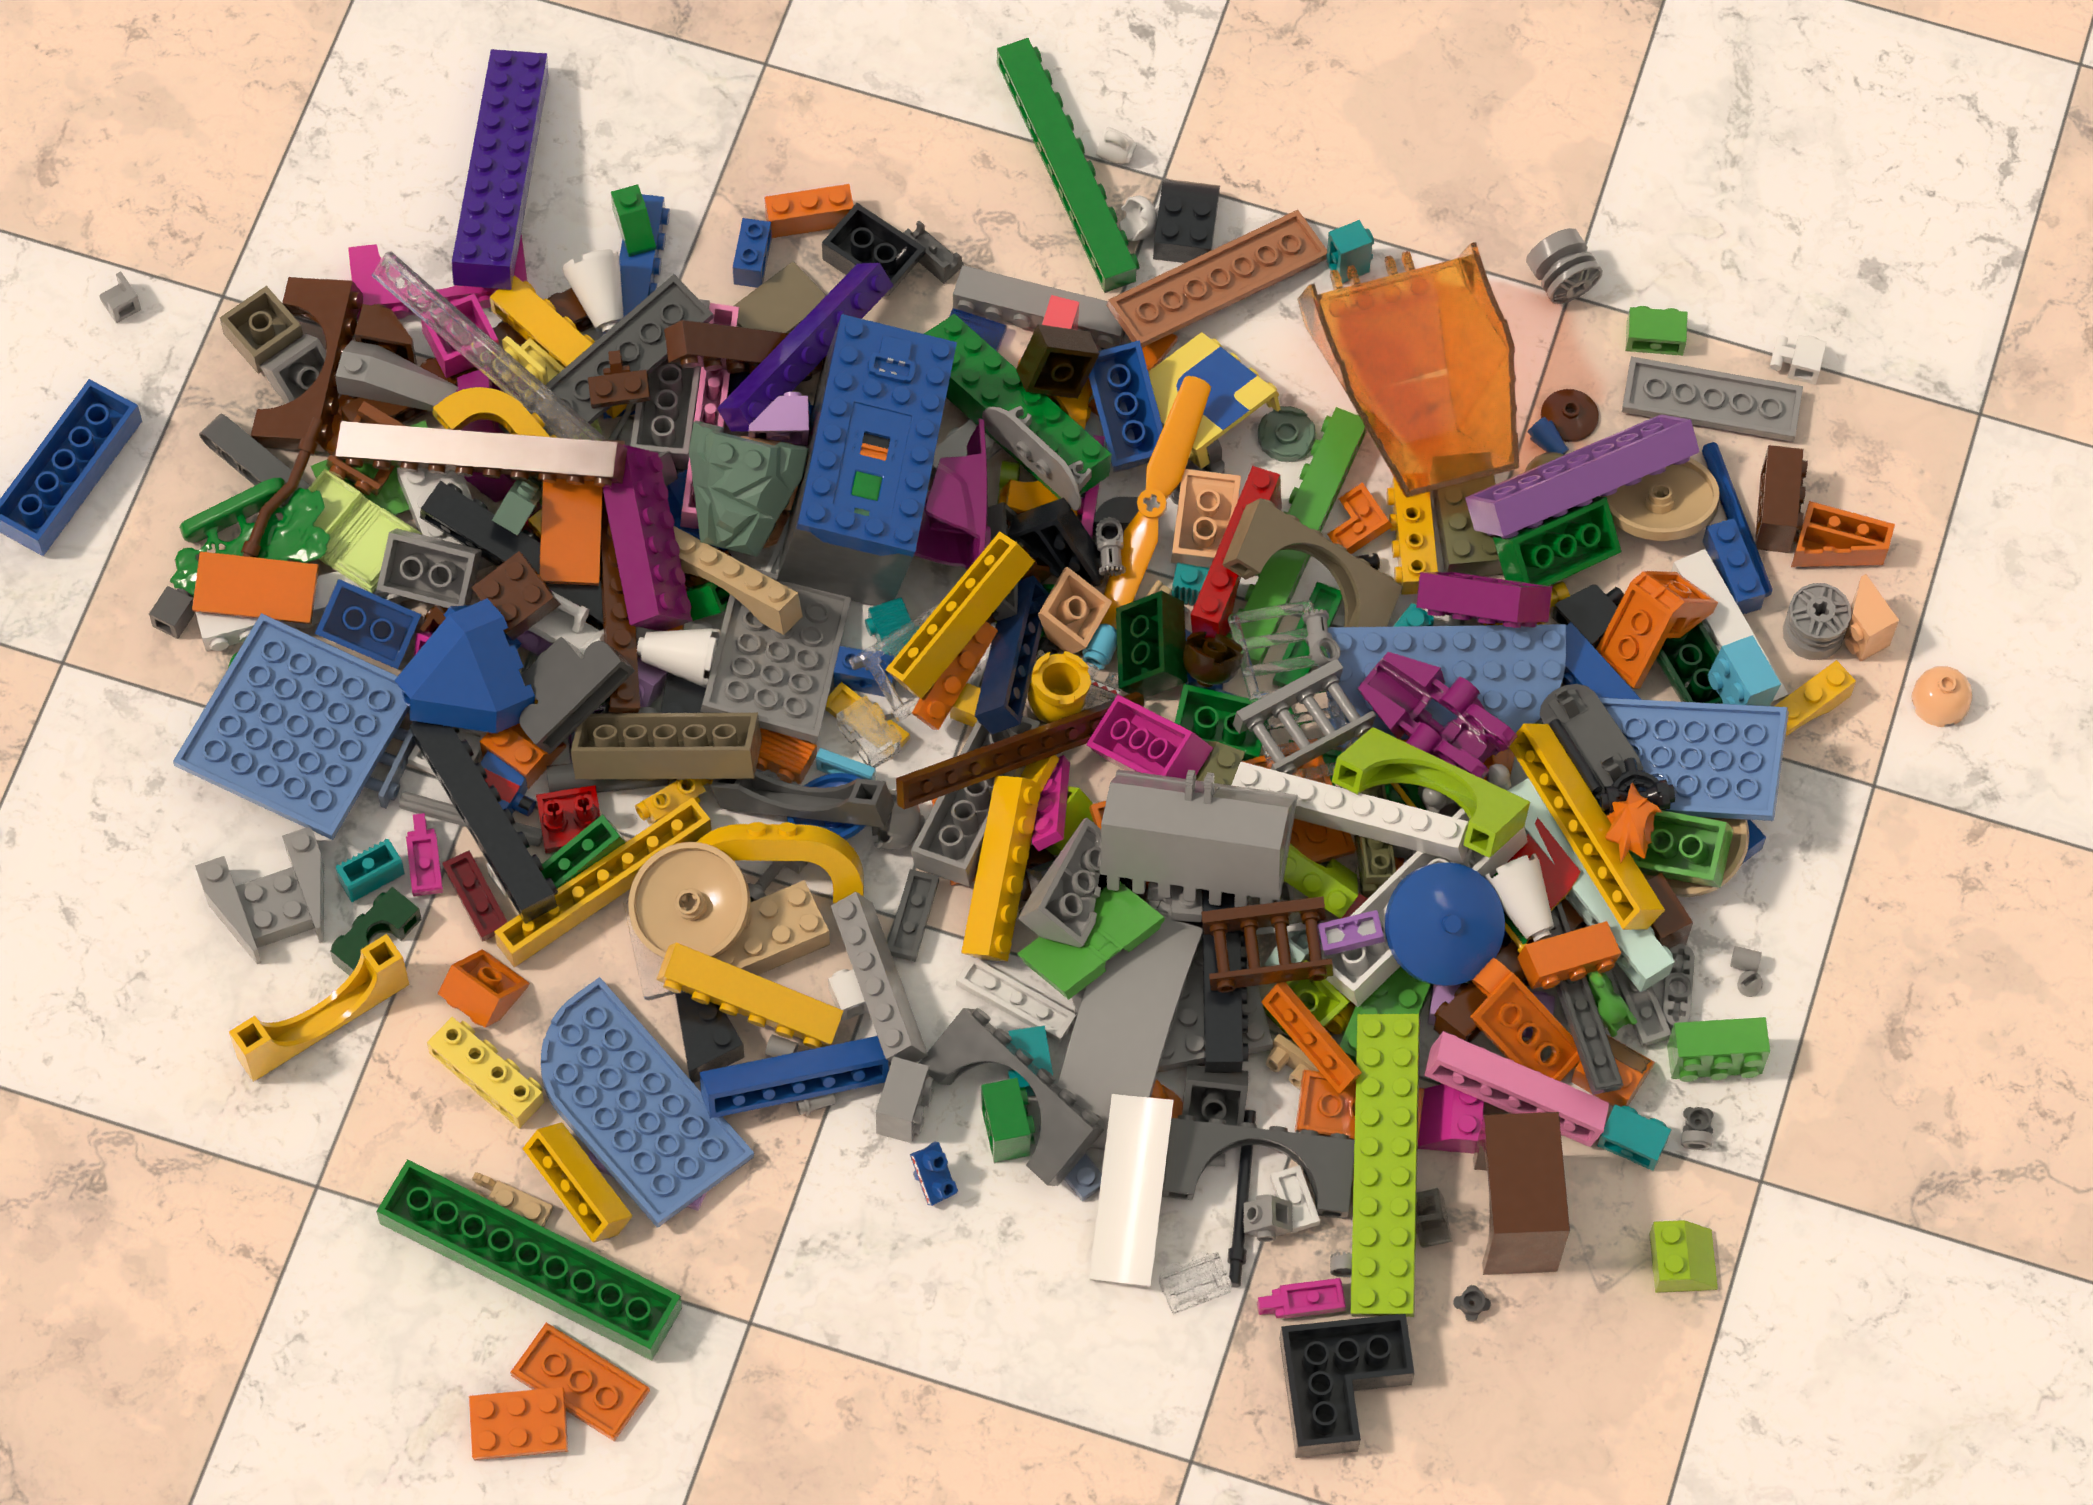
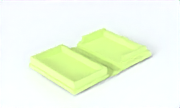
M324 469L308 488L311 492L320 491L325 506L313 525L314 527L322 528L327 534H330V540L326 545V553L318 559L366 591L374 593L377 589L389 532L398 528L421 535L422 533L386 509L368 500L360 491Z

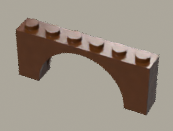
M288 277L282 304L293 316L307 318L322 327L327 345L326 358L319 376L301 396L278 407L257 409L251 437L264 448L297 450L301 438H305L312 418L315 417L324 421L316 440L318 444L316 451L326 452L327 444L333 434V418L339 409L336 373L342 351L355 334L358 311L363 306V293L353 281Z

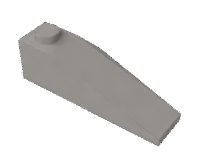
M352 340L342 351L336 373V384L339 394L433 411L435 405L458 390V386L381 346Z
M1088 818L1083 819L1030 895L1018 917L1021 922L1038 936L1079 948L1084 945L1095 925L1097 913L1094 912L1096 898L1100 897L1101 887H1098L1101 860V829Z

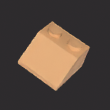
M1066 567L1038 616L1046 637L1061 650L1074 654L1087 648L1112 601L1070 568Z
M1867 574L1860 578L1851 606V619L1844 637L1845 645L1849 652L1856 654L1858 659L1863 661L1890 646L1899 619Z

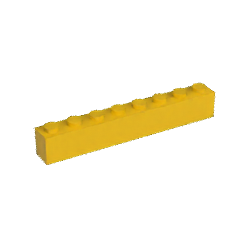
M1524 723L1516 732L1517 738L1510 745L1513 754L1623 930L1648 929L1665 911L1664 907L1629 852L1622 863H1620L1619 845L1605 838L1611 827L1610 821L1549 724Z
M692 797L557 889L558 894L554 895L557 903L556 908L526 924L521 916L518 915L495 930L497 946L515 968L630 890L639 869L655 853L674 844L697 842L705 834L711 832V819Z

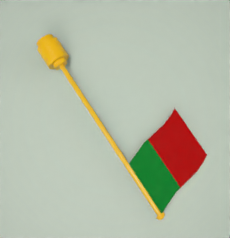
M1390 783L1408 806L1416 807L1398 783ZM1537 817L1535 826L1553 862L1529 833L1527 835L1528 842L1508 862L1525 855L1530 860L1532 854H1536L1540 862L1549 906L1552 911L1569 894L1572 886L1578 880L1581 871ZM1504 912L1505 931L1519 949L1517 951L1520 953L1529 940H1526Z

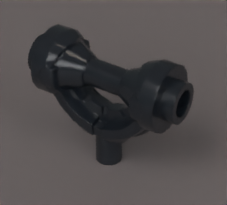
M1635 758L1625 759L1626 772L1622 773L1611 786H1606L1605 793H1600L1602 811H1607L1608 815L1614 812L1613 802L1627 800L1628 792L1625 791L1630 789L1631 783L1636 787H1644L1646 791H1639V794L1657 805L1660 810L1670 809V803L1675 802L1673 784L1668 785L1666 779L1658 780L1653 775L1645 772V770H1638Z

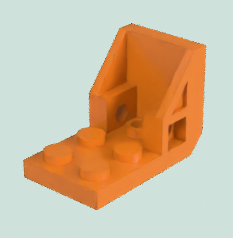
M1643 571L1630 582L1596 650L1628 685L1634 689H1640L1666 638H1681L1711 615L1718 602L1677 572Z

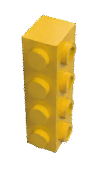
M1428 475L1393 477L1392 487L1387 488L1386 492L1387 505L1393 506V514H1389V521L1393 526L1390 528V532L1395 531L1396 540H1392V557L1398 558V567H1394L1395 582L1403 586L1401 595L1418 594L1420 572H1438Z
M562 1122L537 1129L522 1148L593 1243L617 1236L633 1217Z

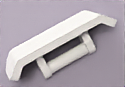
M553 591L552 593L561 605L528 629L551 643L563 637L576 646L583 655L591 643L604 641V629L598 630L586 623L589 615L588 608L580 607Z

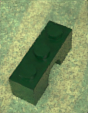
M391 887L386 893H380L374 900L373 907L366 914L362 913L355 919L352 929L345 936L341 935L334 941L330 950L333 963L350 976L359 962L360 950L369 945L375 935L383 932L391 933L402 941L422 920L419 908L394 887Z

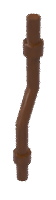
M315 417L312 418L305 438L300 440L297 448L299 454L288 481L261 508L249 540L245 541L242 547V556L258 558L262 548L260 542L269 519L276 509L298 488L309 458L314 456L318 446L316 440L324 421Z

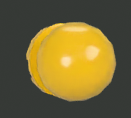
M1064 651L1063 654L1050 655L1049 652L1040 657L1033 667L1027 694L1030 711L1039 720L1046 723L1081 712L1085 705V697L1091 686L1088 665L1079 656Z

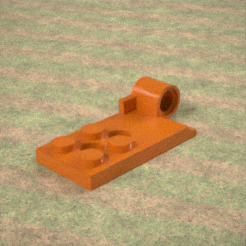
M1492 958L1472 980L1474 985L1487 996V999L1476 1009L1470 1018L1508 1059L1561 1082L1580 1061L1572 1035L1513 972L1500 961ZM1531 1026L1533 1029L1531 1038L1523 1041V1031ZM1550 1046V1057L1542 1061L1540 1058L1541 1051L1545 1047Z

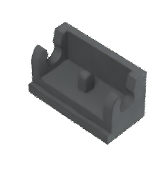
M917 221V228L914 232L908 228L903 233L926 248V253L919 260V263L944 284L964 265L962 256L957 252L951 253L925 230V225L921 221Z

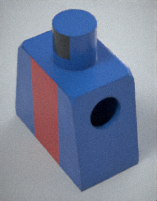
M488 751L482 759L481 765L488 777L485 779L489 787L494 785L502 801L498 803L503 810L508 808L511 814L517 811L529 817L536 806V800L525 795L528 789L526 778Z

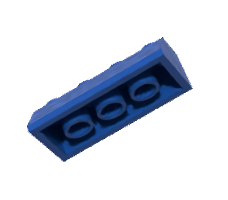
M1140 340L1099 351L1100 354L1089 375L1107 449L1112 454L1111 464L1114 473L1148 463L1163 429Z

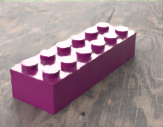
M623 445L627 448L623 484L612 483V487L602 488L629 624L641 628L667 631L691 622L692 618L690 613L691 603L685 588V574L681 568L679 558L680 548L673 528L674 519L670 513L668 503V489L665 486L662 474L663 463L658 452Z

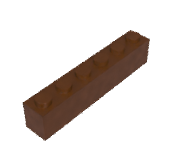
M681 320L664 329L669 363L681 364L682 368L704 367L706 371L724 369L731 374L750 372L751 374L789 334ZM822 361L802 381L811 380L812 375L820 372L823 367Z

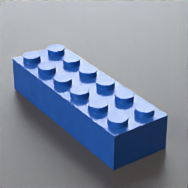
M88 379L0 498V533L44 556L142 423L138 405Z

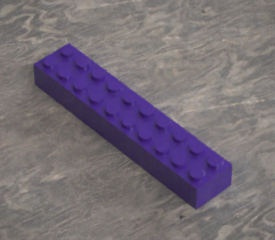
M491 49L452 256L453 285L512 289L549 78L547 53Z

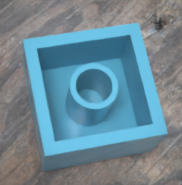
M1753 635L1722 646L1708 673L1709 683L1714 690H1717L1723 704L1770 706L1781 686L1778 677Z

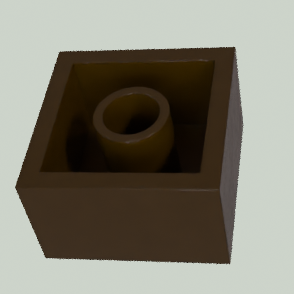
M1038 324L1016 371L1026 392L1078 399L1100 353L1089 331Z

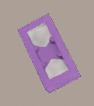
M1377 910L1318 924L1325 956L1385 942Z

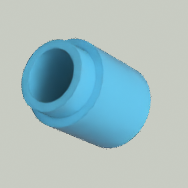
M1108 624L1099 625L1087 648L1083 649L1082 653L1084 656L1082 660L1089 667L1102 670L1105 668V665L1110 663L1117 647V630L1113 626Z

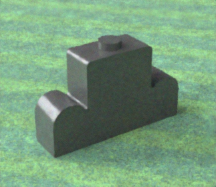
M560 637L546 651L539 654L536 661L521 674L525 686L531 684L538 703L524 708L519 718L520 726L536 746L551 754L635 670L621 653L604 641L591 643L583 655L576 646Z

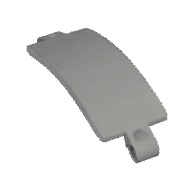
M1151 900L1149 903L1151 907L1165 918L1160 929L1132 951L1128 952L1122 949L1111 959L1105 962L1106 972L1086 986L1057 1085L1061 1090L1065 1088L1077 1098L1075 1103L1081 1109H1088L1098 1117L1099 1121L1097 1123L1104 1131L1091 1147L1104 1151L1112 1094L1151 1098L1172 1023L1203 935V930L1200 927L1171 920L1170 904L1164 903L1163 900Z

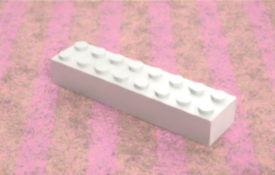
M1462 808L1453 816L1469 823V818ZM1525 827L1491 858L1470 848L1463 863L1417 851L1351 915L1377 910L1385 942L1325 956L1321 944L1322 960L1332 958L1333 976H1329L1326 979L1339 992L1359 1007L1400 967L1390 951L1385 934V913L1389 899L1397 885L1414 870L1433 863H1457L1472 868L1483 877L1488 873L1492 877L1497 872L1496 868L1506 864L1528 842Z

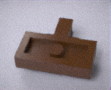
M620 350L608 352L610 368L603 369L604 375L588 377L592 409L651 401L647 370L630 371V365L623 366Z

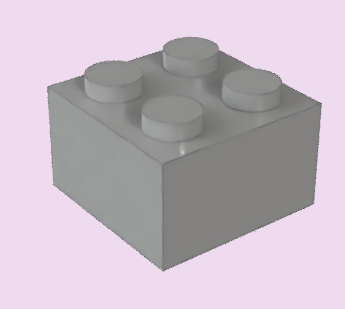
M893 1056L876 1110V1134L912 1143L915 1134L920 1135L925 1119L923 1117L924 1107H929L933 1095V1089H931L933 1078L929 1077V1066Z

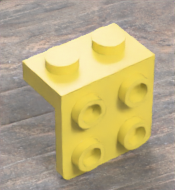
M508 336L502 339V352L505 357L506 370L514 378H521L533 395L564 369L562 365L531 338L521 346Z

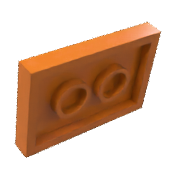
M563 1387L469 1396L473 1460L568 1452L565 1389Z

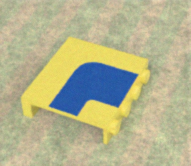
M1203 332L1148 371L1163 427L1183 379L1186 376L1201 378L1211 386L1189 456V460L1200 469L1210 463L1206 447L1266 403L1269 408L1272 407L1277 412L1281 410L1277 388L1272 383H1266L1253 368H1247L1234 353L1229 354L1216 339H1210Z

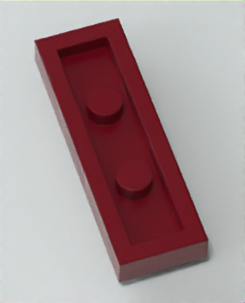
M470 850L443 862L442 866L483 942L494 937V931L506 924L507 920Z

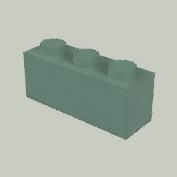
M530 476L527 481L516 480L492 521L518 536L542 498L543 482L539 481L538 477Z

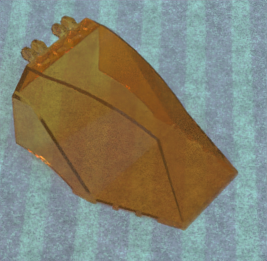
M1476 242L1470 243L1456 259L1415 269L1411 254L1406 251L1402 252V263L1406 272L1398 274L1395 260L1390 255L1386 256L1384 260L1388 273L1387 277L1360 283L1357 270L1354 265L1347 266V276L1351 286L1343 288L1341 276L1337 270L1330 271L1333 291L1318 294L1315 283L1307 286L1297 299L1305 328L1348 395L1406 498L1519 468L1516 426L1517 405L1515 398L1516 375L1514 371L1515 346L1507 319L1505 320L1487 278Z

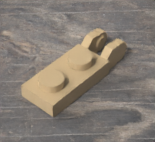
M475 1172L472 1177V1181L477 1185L491 1191L488 1200L542 1227L545 1226L553 1211V1205L498 1180L496 1182L481 1173ZM468 1189V1190H470V1191H472V1192H474V1193H476V1194H478V1195H480V1196L486 1198V1197L483 1196L482 1194H480V1193H478V1192H476V1191H474V1190Z

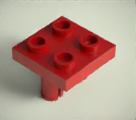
M596 785L536 794L545 854L557 852L601 816Z

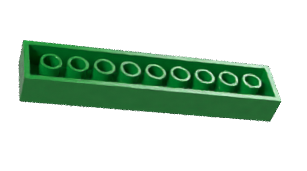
M408 1159L376 1211L381 1225L651 1361L654 1359L682 1310L680 1295Z

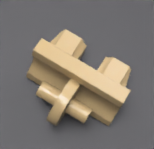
M1281 1034L1277 1035L1273 1041V1049L1267 1058L1266 1066L1278 1073L1285 1065L1289 1066L1294 1070L1289 1076V1081L1300 1090L1302 1071L1304 1069L1320 1071L1293 1040L1289 1041Z

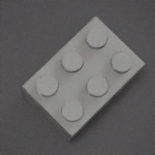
M396 528L390 531L376 590L446 608L470 605L473 594L471 587L475 585L482 550Z

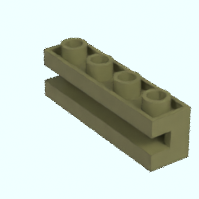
M1385 784L1373 786L1361 792L1362 794L1387 800ZM1354 834L1361 894L1364 897H1370L1396 872L1393 845Z

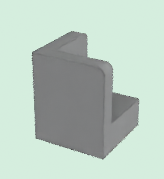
M121 271L116 273L118 285L99 295L101 302L115 323L141 310L137 294Z

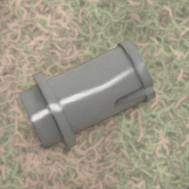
M834 1093L795 1101L798 1113L800 1115L805 1114L806 1116L811 1115L812 1111L836 1104Z

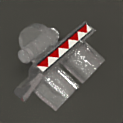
M1085 661L1089 667L1088 673L1091 686L1085 697V705L1082 711L1112 701L1117 695L1122 696V690L1118 688V674L1109 673L1104 683L1095 679L1099 668Z

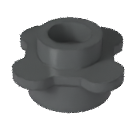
M1687 1107L1683 1111V1116L1685 1117L1683 1132L1699 1130L1713 1133L1711 1121L1714 1114L1710 1109ZM1699 1120L1701 1124L1697 1125L1695 1121Z
M1470 1285L1461 1296L1454 1298L1453 1305L1465 1314L1467 1321L1474 1322L1482 1311L1490 1309L1491 1302L1488 1298H1485L1477 1286ZM1474 1301L1475 1305L1471 1306L1469 1302Z

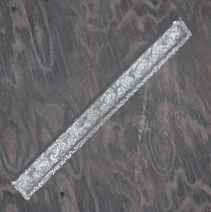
M392 251L384 254L371 276L499 388L518 400L531 415L535 412L543 420L547 430L557 438L604 441L606 439Z

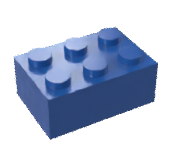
M338 579L314 634L398 669L421 614Z

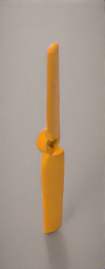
M1186 376L1183 379L1146 469V490L1140 493L1137 500L1139 511L1123 534L1124 548L1121 550L1122 566L1125 567L1126 572L1124 574L1121 573V575L1118 574V576H1115V573L1111 576L1110 573L1103 595L1110 599L1112 603L1100 625L1108 624L1117 630L1116 608L1133 602L1158 543L1159 518L1164 515L1167 509L1166 500L1182 481L1211 391L1209 383L1201 378ZM1153 496L1157 497L1156 501L1160 504V507H1154L1152 511H1148V506L1144 503L1145 500H1151Z

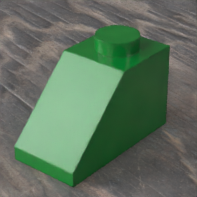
M639 185L611 191L612 210L628 256L631 257L656 250L647 208Z
M712 582L688 589L686 593L691 603L690 613L692 620L695 621L725 611L730 594Z

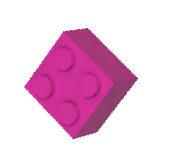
M474 293L421 314L422 332L446 378L500 357L498 338Z

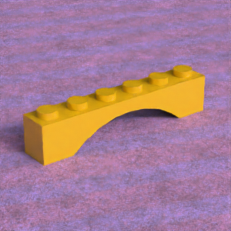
M1837 660L1775 705V707L1788 708L1789 714L1785 737L1807 722L1829 713L1852 695L1856 680Z

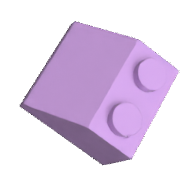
M786 392L784 396H778L749 425L748 437L789 442L793 445H807L809 434L808 396H802L800 392Z

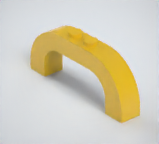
M484 387L463 389L447 396L433 407V416L444 429L461 430L471 422L491 420L504 426L510 434L550 437L543 429L545 427L543 420L535 412L531 415L514 397L496 389ZM542 509L528 519V527L540 541Z
M753 822L717 828L705 834L697 841L698 843L718 848L733 861H807L821 866L831 877L833 883V903H837L854 892L864 897V871L857 852L844 838L828 829L813 825H795L790 822L782 824Z

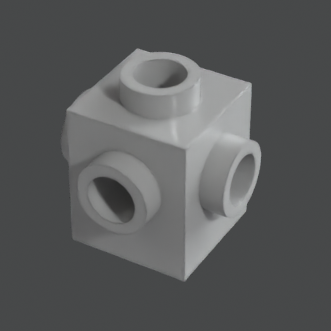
M1259 1195L1256 1197V1200L1244 1203V1233L1257 1237L1258 1241L1270 1242L1274 1241L1276 1236L1293 1232L1292 1202L1273 1195Z

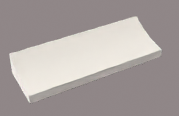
M1112 1094L1089 1280L1151 1287L1174 1100Z

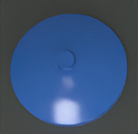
M1433 863L1422 866L1408 874L1393 891L1385 913L1386 939L1395 960L1408 974L1432 985L1452 986L1474 979L1492 958H1496L1504 938V911L1495 889L1480 873L1457 863Z

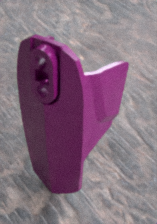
M980 418L978 419V426L967 443V456L942 457L939 460L931 490L927 491L914 554L933 562L949 566H962L966 571L985 550L991 540V528L987 526L988 476L984 419Z

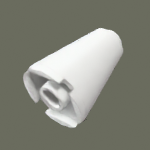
M611 249L583 254L582 261L575 263L574 259L564 264L562 268L564 276L595 329L603 331V334L623 318L620 257L617 251L613 254Z
M709 628L646 632L645 638H639L637 655H641V661L706 687L717 646H715L716 638L720 637L721 630Z
M1532 854L1530 860L1525 855L1496 868L1498 875L1493 878L1490 877L1489 873L1484 876L1498 894L1503 911L1526 940L1533 939L1534 942L1551 936L1550 930L1554 928L1540 862L1536 854Z

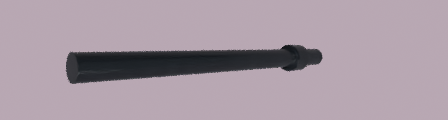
M1245 1110L1244 1122L1255 1124L1256 1111ZM1253 1145L1241 1146L1232 1247L1228 1249L1227 1262L1230 1263L1228 1285L1235 1288L1241 1286L1242 1265L1246 1263L1247 1250L1244 1249L1245 1233L1243 1218L1244 1203L1248 1202Z

